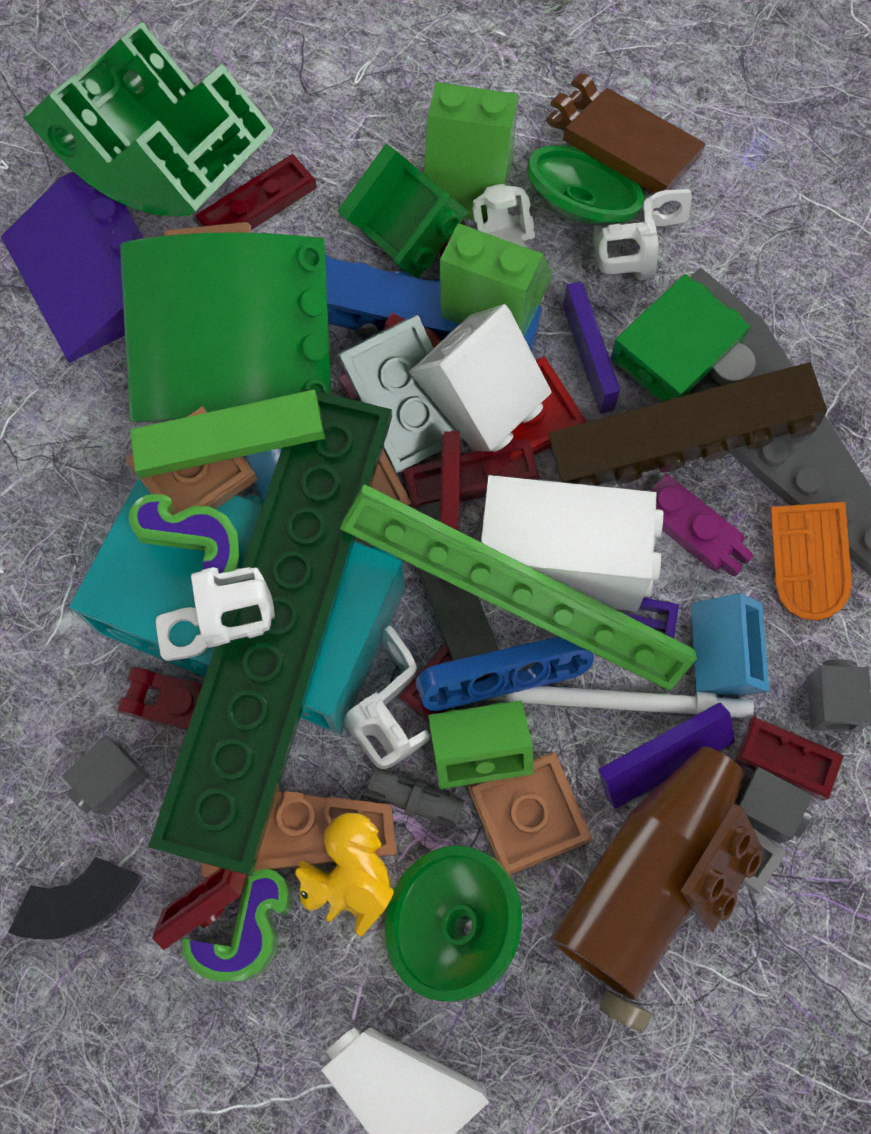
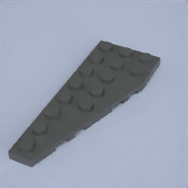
M701 267L690 276L695 282H700L707 286L712 295L726 307L738 311L743 316L745 322L751 326L743 343L755 356L756 365L750 378L793 367L767 324L758 314ZM709 371L690 390L689 394L722 385L712 378ZM824 416L821 424L817 426V430L806 436L791 438L790 434L773 438L772 443L758 449L748 450L745 445L729 450L733 457L790 506L807 503L845 502L850 559L871 576V486L826 416Z

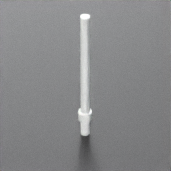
M539 686L486 699V701L514 702L522 700V703L692 714L693 716L721 702L730 712L731 717L752 718L754 712L753 700L717 698L716 693L697 691L694 696Z

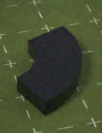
M95 857L84 874L67 885L49 889L30 885L8 933L30 939L54 940L73 937L76 934L85 932L98 924H102L120 910L132 896L143 876Z

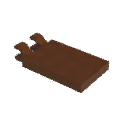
M584 73L577 75L571 82V85L580 91L575 90L570 96L559 93L551 100L550 105L558 110H554L547 117L546 122L553 128L565 131L563 141L653 193L671 190L700 158L706 145L703 141L607 87L600 93L592 78Z

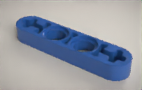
M557 636L431 666L420 673L415 685L424 707L432 711L445 710L578 677L592 666L594 655L592 652ZM536 662L530 668L519 671L525 665ZM492 673L490 676L483 680L475 681L477 678L484 674Z

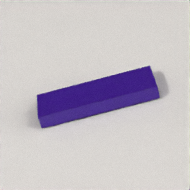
M581 281L567 284L563 308L600 414L614 411L621 389L584 284Z
M721 702L599 768L598 772L604 793L611 806L616 809L663 783L702 746L720 751L735 743L730 712Z

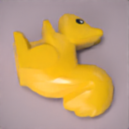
M346 813L332 820L324 833L326 851L337 864L330 873H326L306 861H300L299 868L296 869L295 873L300 881V900L307 910H317L328 902L330 906L325 920L329 923L342 910H348L356 917L355 933L362 937L386 909L394 894V890L390 887L388 870L384 862L375 854L381 847V842L377 836L379 830L370 822L368 817L360 813Z

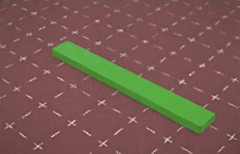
M363 484L342 520L341 530L669 691L697 660L695 649Z

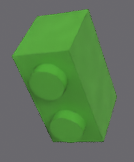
M522 700L508 703L497 702L489 706L448 710L443 713L428 715L440 789L534 774L533 745Z

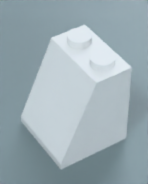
M505 304L470 314L409 371L455 429L460 431V435L474 452H496L506 446L514 436L511 431L521 422L526 423L536 417L543 409L541 402L552 393L511 311Z
M354 1027L325 1051L331 1061L321 1071L369 1134H456L489 1103L487 1093L480 1083L371 1027L361 1035Z

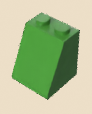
M435 82L427 118L424 174L469 211L464 219L474 220L472 212L473 200L482 195L486 187L497 184L508 186L514 159L518 94ZM481 205L483 222H487L486 205Z
M458 223L440 259L441 317L461 324L470 314L505 304L511 311L523 337H525L552 278V271L544 254Z

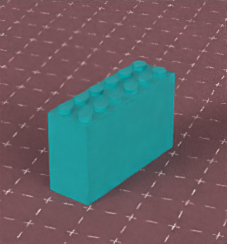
M138 478L69 608L96 633L205 678L215 646L209 647L204 653L196 657L166 661L160 655L156 629L157 616L183 608H196L191 574L202 571L205 551L140 542L129 524L128 515L134 503L143 496L150 495V492ZM235 495L216 509L227 515L237 531L239 564L237 569H242L264 503L262 498L254 495H247L246 499ZM354 541L300 719L341 735L345 726V716L353 708L382 643L383 629L390 625L406 590L402 560L397 559L398 557L375 546L369 548ZM227 611L223 613L221 616L222 625L225 620ZM180 621L171 628L169 639L173 645L185 647L194 641L196 635L201 634L200 628L189 621Z

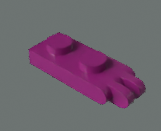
M666 473L650 490V492H656V509L663 510L662 531L712 571H717L721 567L728 574L737 576L742 570V566L730 555L744 564H747L753 558V553L742 544L745 539L744 535L669 474Z

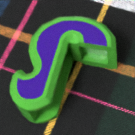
M159 494L145 495L138 499L130 508L128 515L129 524L141 543L205 551L202 570L215 567L220 574L235 571L238 568V535L227 515L210 506H193L175 515H171L174 511L171 498Z
M260 869L253 872L252 877L247 876L244 882L231 946L182 938V955L192 970L202 977L218 982L247 981L266 971L277 953L278 934L271 918V913L276 911L280 914H288L292 907L293 892L288 880L278 872L270 869Z

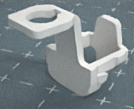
M504 184L486 187L484 193L473 200L472 212L476 224L475 229L526 247L523 241L535 238L533 217L530 216L529 212L531 207L529 197L525 190L521 187L506 186ZM516 196H518L520 215L511 216L508 213V208L517 204ZM481 205H486L488 220L485 224H483Z
M689 189L664 190L647 198L644 201L642 222L624 225L614 224L608 225L606 228H602V225H594L593 243L601 273H632L640 281L655 279L659 246L656 226L687 222L692 201L691 191ZM668 201H678L681 203L678 211L673 214L663 215L658 211H653L654 208H660L662 204ZM632 238L640 245V251L635 255L608 258L607 241Z
M212 567L191 574L196 608H183L161 614L156 618L160 655L164 660L172 661L199 656L209 647L226 644L230 640L263 635L264 631L270 630L271 619H275V611L269 588L257 568L248 567L219 574L218 569ZM255 578L254 580L238 582V581H242V580H247V579ZM258 604L263 621L235 627L222 625L221 616L226 611ZM180 621H189L196 627L199 626L201 632L200 635H196L190 645L185 647H177L169 639L171 628Z
M390 625L383 629L381 640L403 673L379 694L377 692L349 710L344 719V724L349 732L358 741L374 765L380 769L394 766L424 746L431 738L429 732L424 730L408 740L399 724L385 706L413 681L417 669L410 651ZM367 736L376 737L388 755L381 759L367 739Z

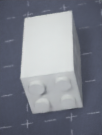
M488 475L481 543L613 609L638 611L643 598L651 596L653 580L658 581L660 575L661 553L654 552L655 538H660L662 532L663 510L656 509V492Z

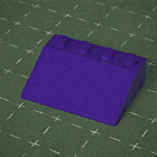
M72 171L61 176L0 236L69 363L125 336L120 244L127 241L144 239L124 204L107 197Z

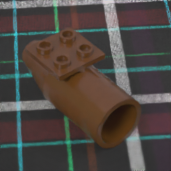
M702 746L629 813L550 936V942L592 976L627 998L636 1001L691 910L695 912L706 929L714 932L720 920L725 921L732 914L737 903V891L746 877L751 878L757 872L763 856V848L743 807L735 804L743 777L741 767L731 758L713 748Z

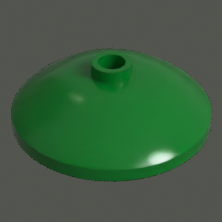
M568 146L541 147L531 154L528 161L527 174L533 188L555 211L569 220L591 225L620 224L635 218L644 204V193L639 184L577 148Z
M456 845L435 849L415 861L405 871L394 888V894L388 904L385 920V939L389 958L401 980L419 995L431 1000L450 1003L470 1000L490 989L503 976L511 964L521 936L522 908L517 888L511 876L496 859L468 846ZM471 920L472 928L466 936L464 928L466 923Z

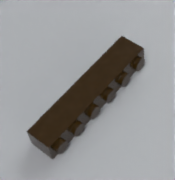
M808 362L549 432V441L561 483L599 486V484L616 480L617 484H626L640 479L642 473L659 469L661 473L671 472L686 465L685 461L702 457L704 461H712L729 454L730 449L745 445L748 450L758 449L772 443L773 438L790 434L791 438L806 436L817 430V426L821 424L827 413V408L812 363Z

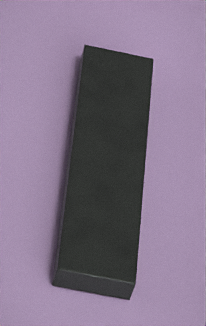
M440 501L416 508L415 510L439 521ZM417 567L451 660L455 661L499 650L479 598Z

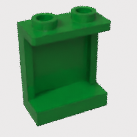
M387 143L337 210L342 217L360 228L394 259L393 262L399 268L416 278H419L423 271L432 265L436 254L449 237L452 236L457 224H461V221L469 212Z
M683 274L615 339L610 360L656 399L664 402L688 395L690 390L738 343H744L751 326L745 322L743 316L738 311L726 307L715 298L707 286L700 282H695L687 274Z

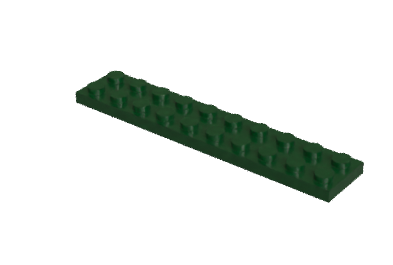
M302 388L301 392L310 391V390H309V389H304V388ZM317 391L325 439L283 447L281 449L242 568H257L263 576L272 596L275 619H271L270 630L264 631L263 635L230 640L229 643L215 646L148 846L154 850L251 877L356 538L340 529L342 520L363 484L369 487L372 486L392 420V409ZM255 578L247 579V580H242V581H238V582L254 580ZM258 604L227 611L223 625L235 627L263 621Z

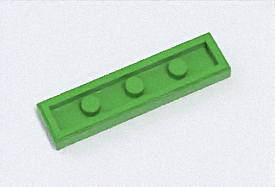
M315 389L130 429L135 472L140 478L325 439L319 401Z

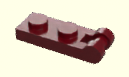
M131 667L127 677L130 686L126 698H120L116 711L129 717L187 731L203 684L158 674L139 667ZM148 688L160 691L155 706L144 703Z

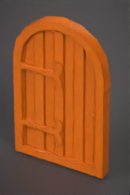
M845 502L807 503L804 505L771 507L775 568L774 582L780 602L788 612L800 619L818 621L832 617L844 607L849 599L853 577L850 566Z

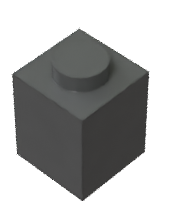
M833 659L824 661L821 666L808 675L810 726L812 731L859 732L871 725L869 667H854L850 660Z
M107 735L62 775L72 787L67 795L82 811L88 813L92 809L105 816L149 776L119 743Z
M759 767L746 775L735 801L736 805L743 807L755 830L779 844L792 840L794 836L797 838L801 837L812 815V812L806 809L812 795Z

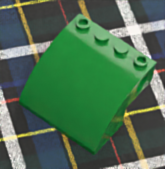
M143 21L79 73L61 84L42 102L23 116L25 121L47 146L86 183L107 197L132 209L153 215L171 217L190 216L275 131L222 63L194 86Z
M244 232L193 233L137 239L120 244L130 422H167L188 417L202 406L208 413L301 393L302 388L315 389L317 392L331 395L325 239L323 237Z

